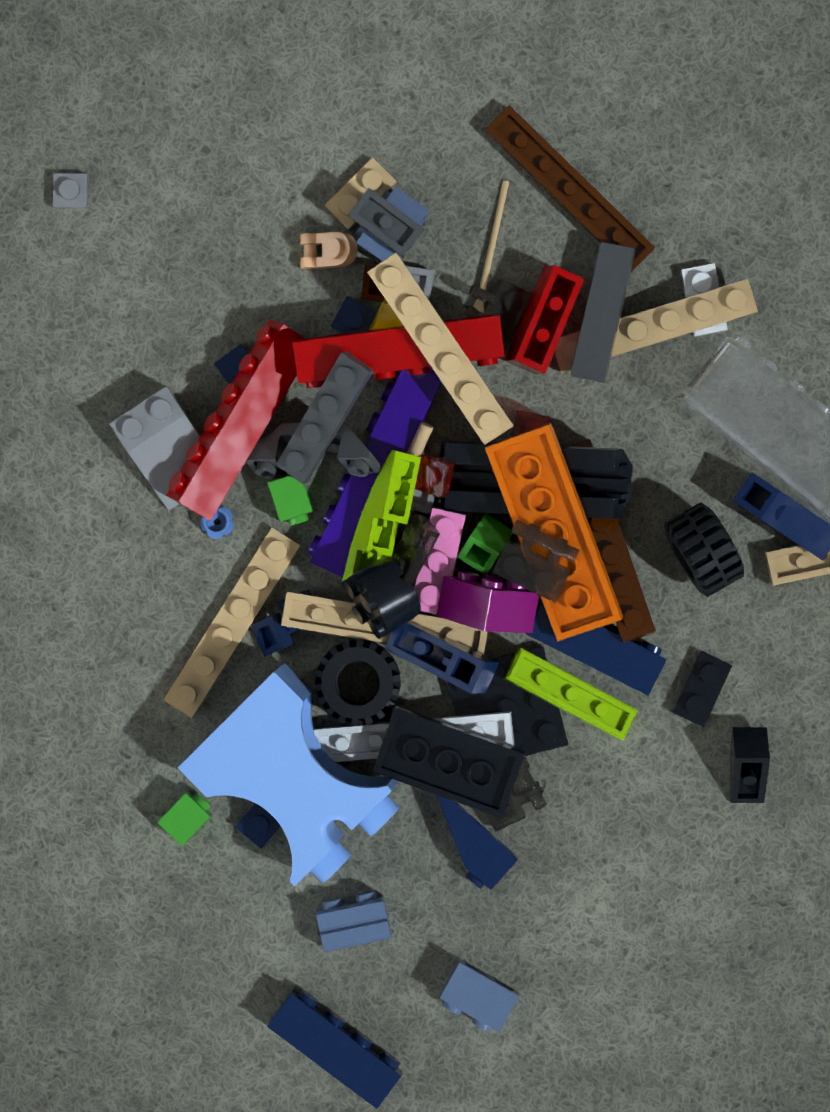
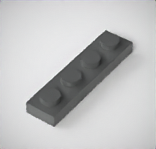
M349 351L341 352L276 465L300 483H307L374 372V369Z

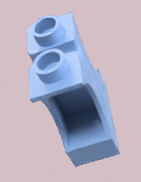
M284 663L178 769L206 797L236 796L250 800L267 810L282 827L290 845L292 854L290 882L296 886L311 872L323 884L352 855L339 842L344 833L335 825L334 820L342 821L350 830L359 825L371 837L400 808L388 796L398 781L386 776H367L353 772L334 762L328 756L329 754L324 750L314 733L311 716L313 691Z

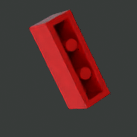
M555 265L543 267L504 361L533 374L546 373L584 278Z

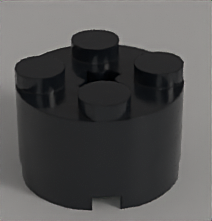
M388 556L374 561L342 582L344 589L356 604L352 607L356 619L362 625L367 622L378 639L411 621L421 612V605L411 582L405 585L399 577L400 574L404 573L403 570Z

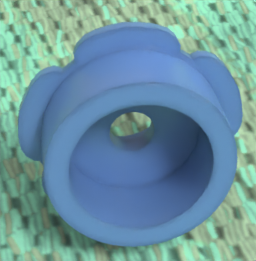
M226 507L218 508L211 521L201 517V528L207 531L209 537L219 539L222 535H228L233 530V514ZM215 519H220L221 523L215 525L214 521Z

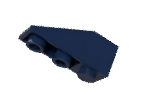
M751 472L733 501L823 561L830 552V524Z

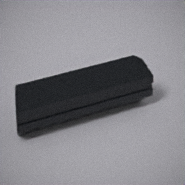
M442 442L439 454L438 480L441 508L444 511L509 514L485 447L494 443L484 445L481 442ZM560 446L586 517L602 519L620 518L632 497L631 477L633 465L624 450L617 448Z

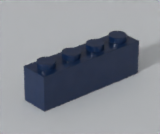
M542 600L536 610L533 632L525 633L649 696L667 660L660 656L661 648L645 640L642 646L632 641L622 643L618 628L615 625L611 631L604 627H599L557 641Z
M293 989L270 1019L267 1027L377 1109L402 1076V1070L398 1068L400 1062L386 1051L381 1055L371 1048L373 1042L360 1031H356L353 1034L343 1027L346 1023L345 1020L335 1012L329 1010L326 1014L316 1006L318 1000L305 990H301L298 993Z

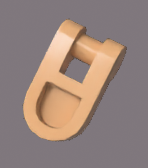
M342 232L300 234V245H304V257L300 258V268L326 269L349 266L357 256L358 247L356 240L350 234ZM318 245H322V257H317Z

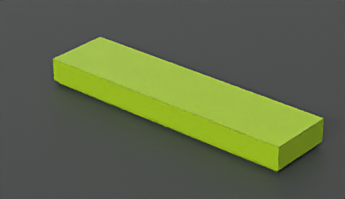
M517 648L503 677L508 682L619 741H624L638 712L635 708L522 648Z

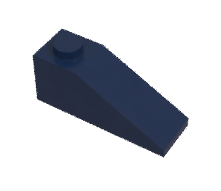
M407 622L391 632L384 648L471 694L486 693L500 663L466 645L412 622Z
M437 795L464 866L469 870L466 877L478 888L481 889L485 885L491 890L516 863L518 857L461 805Z

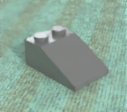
M166 386L109 423V425L163 504L170 511L179 505V503L166 496L170 480L177 472H180L187 460L186 455L189 448L199 440L201 435L171 389Z

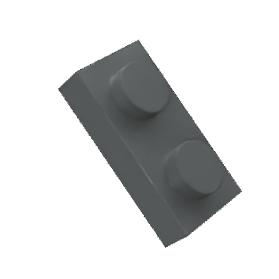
M370 188L366 190L348 214L352 220L403 258L424 231L423 227Z

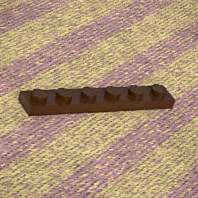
M510 105L485 129V132L600 244L604 242L634 248L635 255L631 272L655 249L619 211Z
M590 439L569 445L572 447H593ZM587 518L623 614V619L616 622L622 643L655 633L656 630L618 519Z

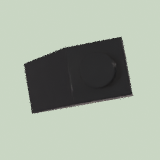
M732 727L730 744V803H764L770 763L767 727Z

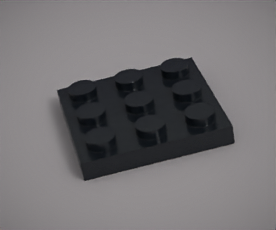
M543 646L526 650L547 661ZM515 653L493 658L500 663L486 693L471 694L447 681L456 716L511 711L514 736L513 748L526 752L525 756L569 745L560 709L503 679Z

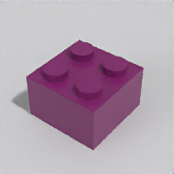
M458 571V576H443L437 617L486 632H533L539 592L526 589L527 583L517 580H506L505 583L502 582L503 576L493 573H482V578H478V574L466 571Z

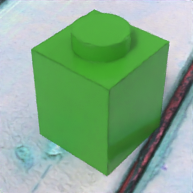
M291 475L268 482L280 522L288 521L291 527L309 521L307 514L313 513L314 510L305 484L300 483Z
M485 513L457 558L482 574H487L514 531Z
M187 791L157 823L183 846L213 815L208 810L212 805L199 792L193 795L190 791Z

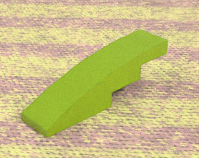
M391 450L374 482L361 513L349 550L342 582L374 561L381 559L383 555L392 557L398 524L408 525L421 457Z

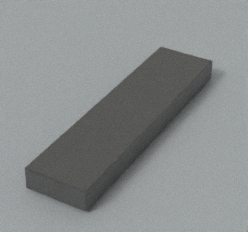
M604 242L600 244L571 370L572 377L601 383L606 382L634 260V248Z

